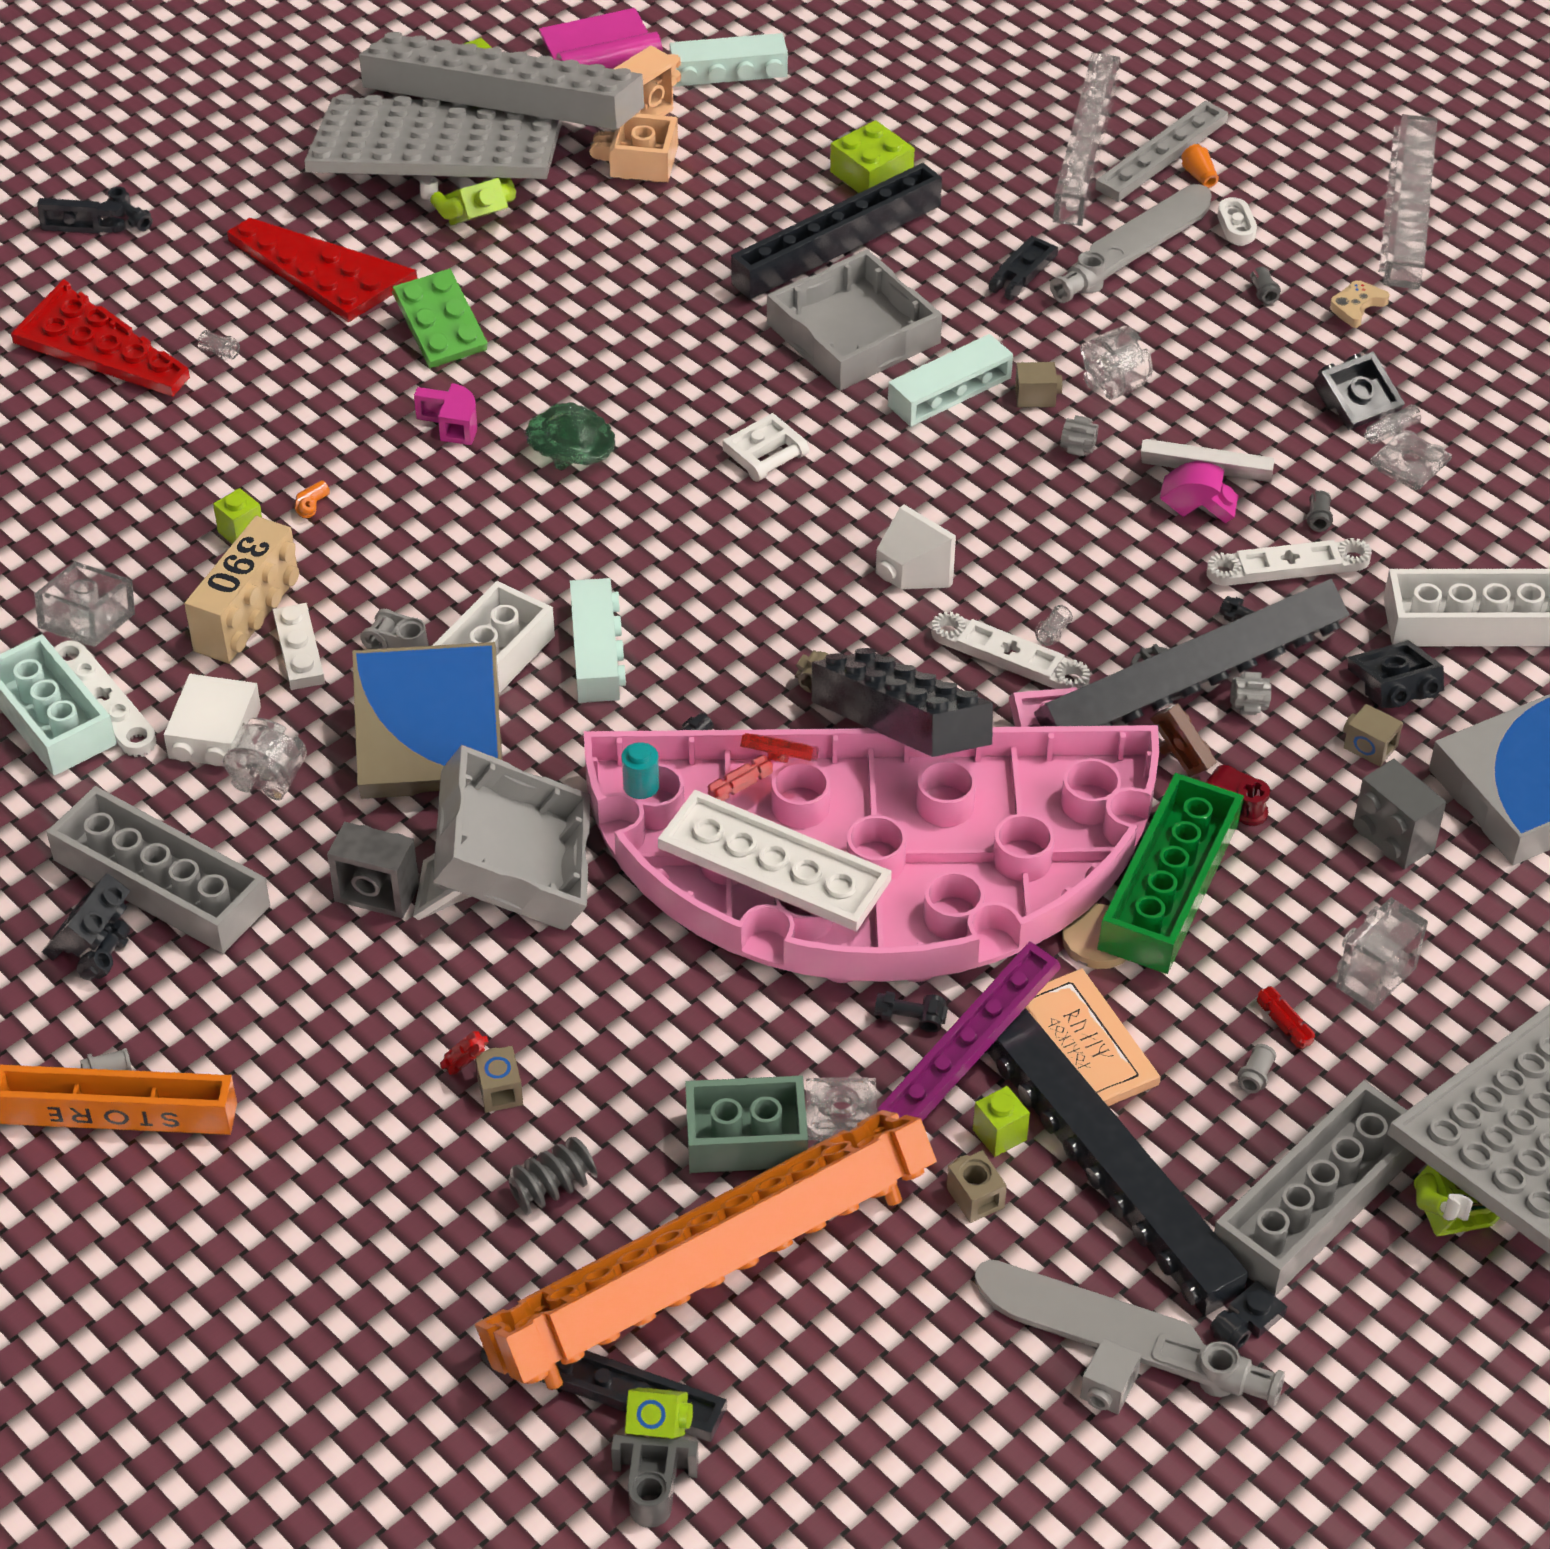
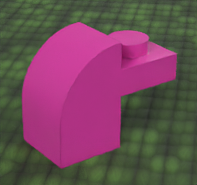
M454 383L451 384L449 391L417 387L414 394L416 420L439 423L440 441L472 445L478 429L474 395L467 388Z
M1192 461L1178 466L1164 476L1160 499L1182 517L1202 505L1222 522L1227 523L1235 518L1239 495L1230 486L1222 482L1224 469L1209 462Z

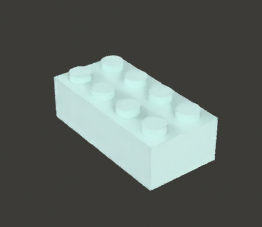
M43 634L0 654V709L53 776L117 745L111 716Z

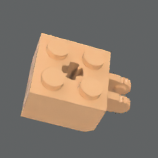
M649 46L614 68H627L631 72L642 74L644 108L637 114L665 116L673 111V86L681 81V73L676 70L681 64L680 56L675 54L667 55L659 49Z
M636 114L619 129L615 130V132H596L593 137L594 143L591 145L589 153L592 158L609 161L610 177L669 182L678 149V118Z

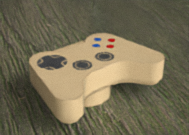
M1357 280L1332 297L1330 309L1348 325L1357 328L1361 325L1364 310L1371 306H1386L1389 302L1390 294L1388 291Z

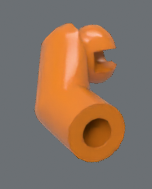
M323 480L297 493L295 511L300 517L311 518L314 516L317 501L330 494V489Z

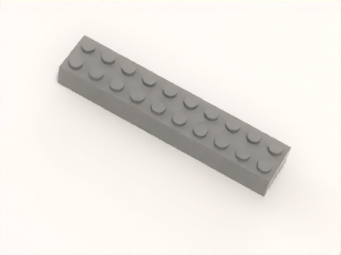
M400 32L386 33L385 37L371 44L369 48L359 54L362 85L364 88L614 130L619 129L644 108L642 74L631 72L627 68L609 69L601 64L584 65L579 64L576 60L559 61L553 60L551 56L534 57L528 56L525 52L509 53L503 52L500 48L484 49L478 48L475 44L459 45L453 44L450 40L434 41L428 40L425 36H403Z

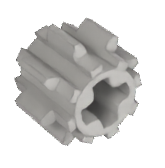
M1075 415L1074 419L1067 418L1063 427L1060 446L1068 448V453L1084 456L1085 452L1093 453L1099 425L1092 423V419Z
M1245 672L1244 674L1241 673V677H1233L1230 687V702L1233 709H1240V714L1257 715V713H1261V710L1269 708L1271 684L1269 678H1261L1262 673Z

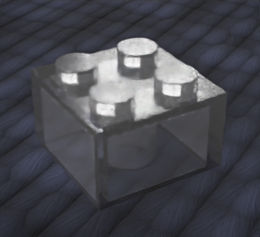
M77 561L73 562L34 593L38 628L96 647L135 614L132 579Z
M1392 897L1380 908L1378 906L1372 908L1364 923L1358 929L1352 928L1342 941L1344 952L1337 965L1339 975L1336 988L1371 1011H1374L1417 968L1428 920Z

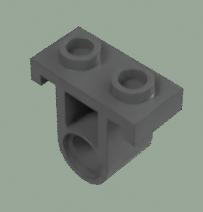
M634 1434L613 1435L611 1448L613 1471L621 1472L622 1464L631 1465L628 1495L629 1510L633 1521L647 1528L658 1527L664 1524L672 1511L677 1469L688 1470L689 1477L697 1478L699 1465L698 1441H689L683 1437L663 1439ZM648 1495L658 1497L653 1501H646L642 1499L643 1497Z

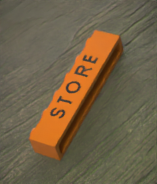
M0 1065V1124L231 1135L237 1107L232 1075Z

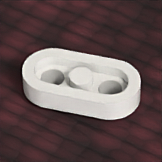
M1239 198L1223 199L1219 203L1217 216L1226 238L1238 246L1253 242L1256 238L1257 224L1248 204Z

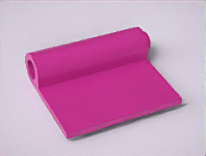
M636 8L539 28V34L553 60H576L579 64H601L605 68L614 69L649 46H653L663 52L659 34L656 31L648 33Z

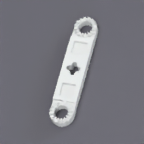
M1350 538V541L1348 539L1341 542L1329 540L1240 550L1234 554L1227 553L1224 555V553H1220L1218 555L1217 553L1211 556L1208 561L1207 577L1217 585L1228 586L1360 571L1367 568L1370 564L1372 549L1369 548V544H1365L1364 540L1360 542L1358 538L1357 541L1354 538ZM1355 552L1361 556L1354 559V556L1350 558V555H1347V553ZM1227 567L1231 570L1229 573L1225 571V574H1223V571L1220 573V570L1217 568Z
M951 611L950 614H947V612H944V614L939 613L932 621V637L940 644L1054 689L1074 687L1079 689L1089 685L1090 670L1087 669V665H1083L1081 661L1078 663L1077 660L1067 659L1064 654L977 620L971 619L970 621L962 616L960 617L958 613L956 615L953 614L954 612ZM953 626L956 629L954 632L950 631L948 633L947 630L946 632H944V629L941 630V627ZM1010 650L1016 651V652H1011L1010 655L1005 654V653L1010 652ZM1075 674L1080 678H1078V681L1074 679V682H1072V679L1068 681V678L1065 679V675Z
M65 641L58 644L54 649L61 657L65 658L66 654L70 656V653L77 656L73 660L64 661L111 716L115 739L123 752L127 753L128 756L134 755V757H138V755H141L142 757L145 753L148 755L150 750L153 751L154 746H156V736L153 727L86 647L77 641ZM103 696L104 698L109 699L104 701L102 698L99 697ZM137 734L140 737L143 735L146 738L141 742H130V738L133 739L134 735L138 737Z

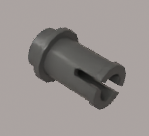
M1266 267L1256 268L1255 270L1259 277L1257 278L1256 274L1252 271L1250 279L1257 289V298L1265 304L1276 302L1281 292L1279 284L1273 281Z
M1321 490L1315 491L1316 500L1313 493L1310 495V512L1307 515L1308 525L1317 532L1327 530L1333 523V514L1330 511L1331 496L1326 491Z

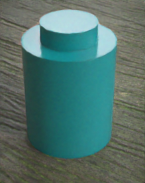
M633 743L623 750L621 756L623 789L632 798L646 799L655 795L659 789L658 752L655 747L648 743Z

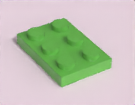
M451 268L393 286L392 294L429 369L487 350L488 342Z

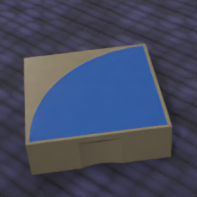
M495 642L352 650L357 784L361 799L413 796L423 792L440 791L441 770L461 745L503 760L499 718L498 663Z

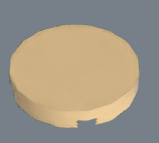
M1094 904L1088 911L1062 929L1063 947L1076 962L1080 960L1087 963V967L1094 969H1110L1126 961L1120 957L1097 950L1102 920L1109 905Z

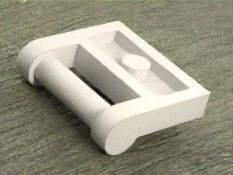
M774 413L723 440V451L744 467L755 482L767 477V473L795 457L801 458L810 451L807 441ZM785 443L788 445V447L764 459L763 461L758 460V458L784 445Z

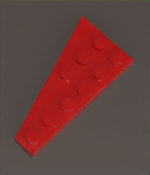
M248 218L227 231L229 242L348 323L392 296L393 286L418 279L417 270L254 218Z
M65 279L11 333L14 344L172 397L190 378L188 367L167 352L158 351L152 347L151 341L146 337H138L133 333L132 327L104 307L92 304L88 296L83 292L77 293L71 289V284Z

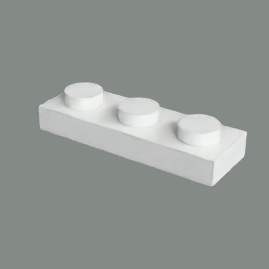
M307 603L273 609L290 689L295 690L325 684Z

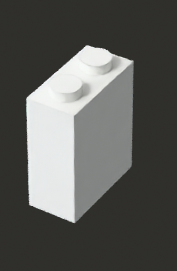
M189 674L164 732L168 758L237 768L261 708L257 683Z

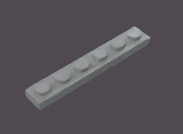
M1205 100L1096 179L1095 189L1119 202L1178 159L1186 148L1198 144L1228 121L1229 112Z

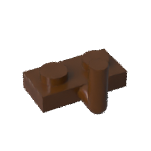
M1178 703L1159 711L1150 718L1154 725H1158V731L1164 739L1159 743V753L1168 755L1173 752L1189 777L1206 771L1217 763L1209 745L1202 740L1192 725L1189 715L1182 710Z

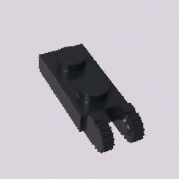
M39 198L37 202L40 228L42 230L100 234L101 232L119 233L126 229L124 219L113 217L124 213L123 205L120 202L105 201L100 203L98 201Z
M1030 236L1000 265V269L991 277L988 290L997 293L1003 288L1008 279L1011 282L1006 287L1004 297L1013 301L1020 294L1022 287H1026L1058 255V247L1037 237Z

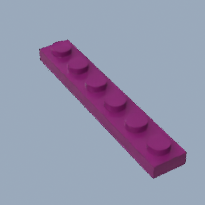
M1029 941L877 1108L878 1111L885 1110L898 1113L899 1118L904 1115L918 1117L923 1121L1061 969L1059 961Z

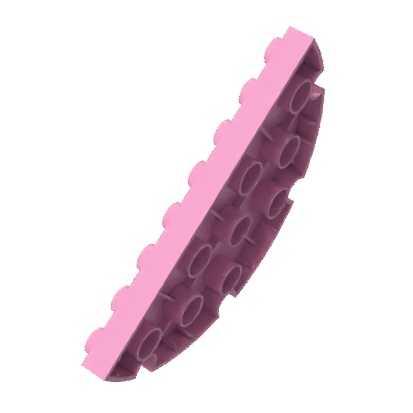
M1158 725L993 727L992 745L936 757L924 754L870 728L583 731L587 791L590 794L593 816L605 844L620 868L649 900L669 917L696 935L729 952L767 966L803 975L824 977L837 983L900 980L923 982L932 977L960 973L995 963L1019 953L1029 941L1036 945L1064 929L1088 911L1112 887L1133 857L1144 835L1152 810L1159 759ZM638 742L648 743L655 747L658 752L659 789L655 795L646 799L632 798L623 789L622 752L627 746ZM760 755H766L773 764L772 774L762 780L757 778L758 782L735 795L729 793L730 797L724 800V802L891 870V882L857 932L661 850L658 848V838L694 790L708 795L707 786L719 778L723 781L724 775L746 763L752 765L751 760Z

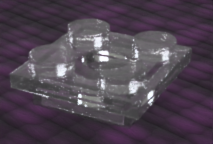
M1402 429L1371 458L1370 464L1377 467V471L1416 491L1417 489L1420 490L1451 460L1452 454L1446 452L1440 445L1431 444L1417 437L1413 431Z
M806 1078L808 1140L824 1141L843 1130L850 1131L857 1127L858 1122L877 1113L876 1078ZM846 1102L851 1106L847 1109H837L833 1104Z

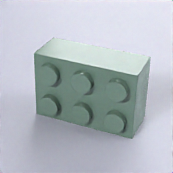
M803 1076L685 1081L689 1173L771 1169L808 1149Z

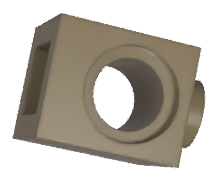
M983 1150L971 1156H961L948 1165L946 1188L969 1223L1005 1208L1007 1185Z

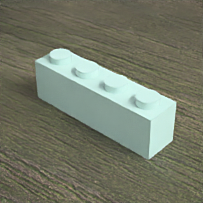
M783 33L669 43L670 54L678 55L681 58V64L676 68L681 73V81L674 85V87L788 77V52Z
M991 334L974 340L961 348L889 381L888 407L912 427L1010 379L1012 376L1013 353Z
M611 578L571 580L570 591L578 703L620 700L619 686H626L625 665H618V661H624L623 640H616V636H622L621 616H614L613 613L620 612L619 592H612Z

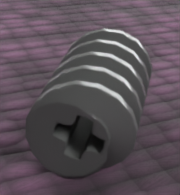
M570 1137L566 1140L565 1146L562 1144L554 1145L552 1153L548 1151L540 1152L538 1161L535 1158H528L524 1162V1168L520 1165L512 1166L508 1179L511 1192L519 1207L526 1215H530L532 1213L530 1201L534 1200L540 1208H544L546 1206L544 1194L548 1193L554 1201H557L560 1198L558 1187L562 1186L568 1194H571L574 1191L571 1180L575 1179L582 1187L587 1186L585 1173L589 1172L594 1178H598L595 1163L587 1147L578 1138Z

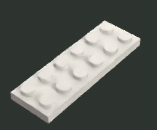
M697 790L692 792L658 838V848L855 932H857L891 882V870Z

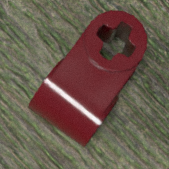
M1224 764L1216 767L1205 783L1244 795L1239 821L1249 826L1263 824L1267 820L1269 813L1266 805L1270 797V787L1261 779L1237 771L1229 765ZM1258 789L1260 790V796L1257 795ZM1246 808L1249 809L1248 815L1246 814Z

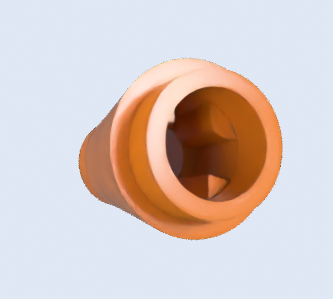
M1194 144L1186 148L1181 155L1183 168L1200 184L1208 188L1214 186L1218 182L1219 176L1208 149L1200 144Z

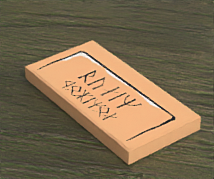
M1083 968L1048 982L1025 1007L1108 1106L1160 1084V1075Z

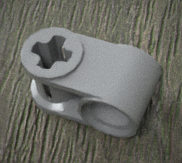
M380 609L375 615V622L371 627L365 628L360 636L363 645L367 649L429 646L425 623L422 620L398 614L389 609Z

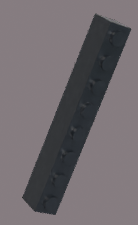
M921 163L732 254L731 284L748 299H752L940 207L942 177L925 163Z

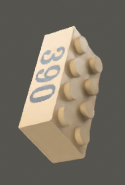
M255 516L184 604L194 652L229 664L237 653L243 651L248 639L255 630L261 628L264 619L270 611L279 605L282 596L289 587L295 585L299 577V568L296 562V546L293 542L291 527Z

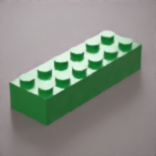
M1175 772L1104 915L1097 950L1165 974L1169 973L1238 826L1244 795Z

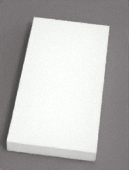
M1150 439L1143 440L1141 447V459L1144 464L1177 468L1184 463L1204 461L1224 469L1225 476L1271 482L1275 461L1272 457Z

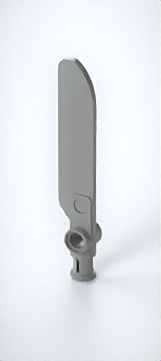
M1200 184L1189 185L1094 242L1090 246V251L1083 252L1078 256V263L1068 269L1066 275L1058 276L1051 280L1050 290L1054 298L1060 303H1066L1078 292L1095 293L1103 288L1104 279L1203 218L1209 211L1212 195L1210 189Z
M998 1260L984 1261L976 1269L975 1284L980 1294L995 1310L1010 1319L1098 1348L1102 1339L1106 1338L1142 1354L1141 1363L1199 1382L1205 1393L1214 1397H1225L1230 1394L1241 1396L1243 1393L1267 1400L1268 1405L1275 1407L1278 1402L1285 1379V1371L1278 1370L1275 1373L1254 1366L1250 1359L1239 1356L1237 1349L1227 1342L1218 1341L1204 1345L1194 1328L1184 1321Z

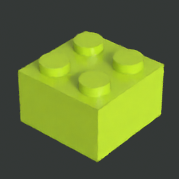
M875 120L831 142L830 172L858 193H861L914 167L915 148Z

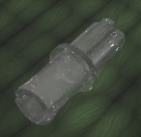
M1410 404L1396 413L1389 412L1385 414L1382 420L1366 428V433H1364L1365 439H1369L1371 444H1377L1389 437L1400 436L1404 429L1421 421V415L1411 418L1412 415L1419 413L1420 410L1415 405Z

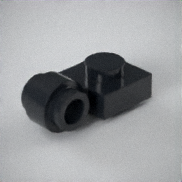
M1256 1281L1229 1304L1228 1311L1224 1310L1215 1317L1210 1325V1329L1214 1332L1213 1337L1217 1341L1227 1342L1239 1350L1248 1341L1251 1333L1259 1338L1282 1319L1286 1314L1287 1306Z

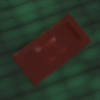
M754 733L743 734L740 747L768 752L767 758L769 760L788 763L789 757L817 761L819 753L818 746Z

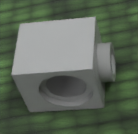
M1103 1338L1083 1375L1080 1398L1086 1400L1096 1409L1108 1410L1118 1415L1138 1377L1142 1354Z

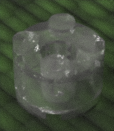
M1122 325L1089 340L1080 347L1086 369L1084 373L1086 385L1090 389L1096 388L1109 400L1116 399L1143 386L1152 377L1151 356L1147 348L1141 349L1137 342L1141 337L1136 331Z
M252 718L247 724L243 723L223 758L224 767L233 778L231 784L242 792H250L251 789L263 791L266 796L273 800H282L307 756V749L302 740L297 735L292 740L284 734L286 727L268 719Z

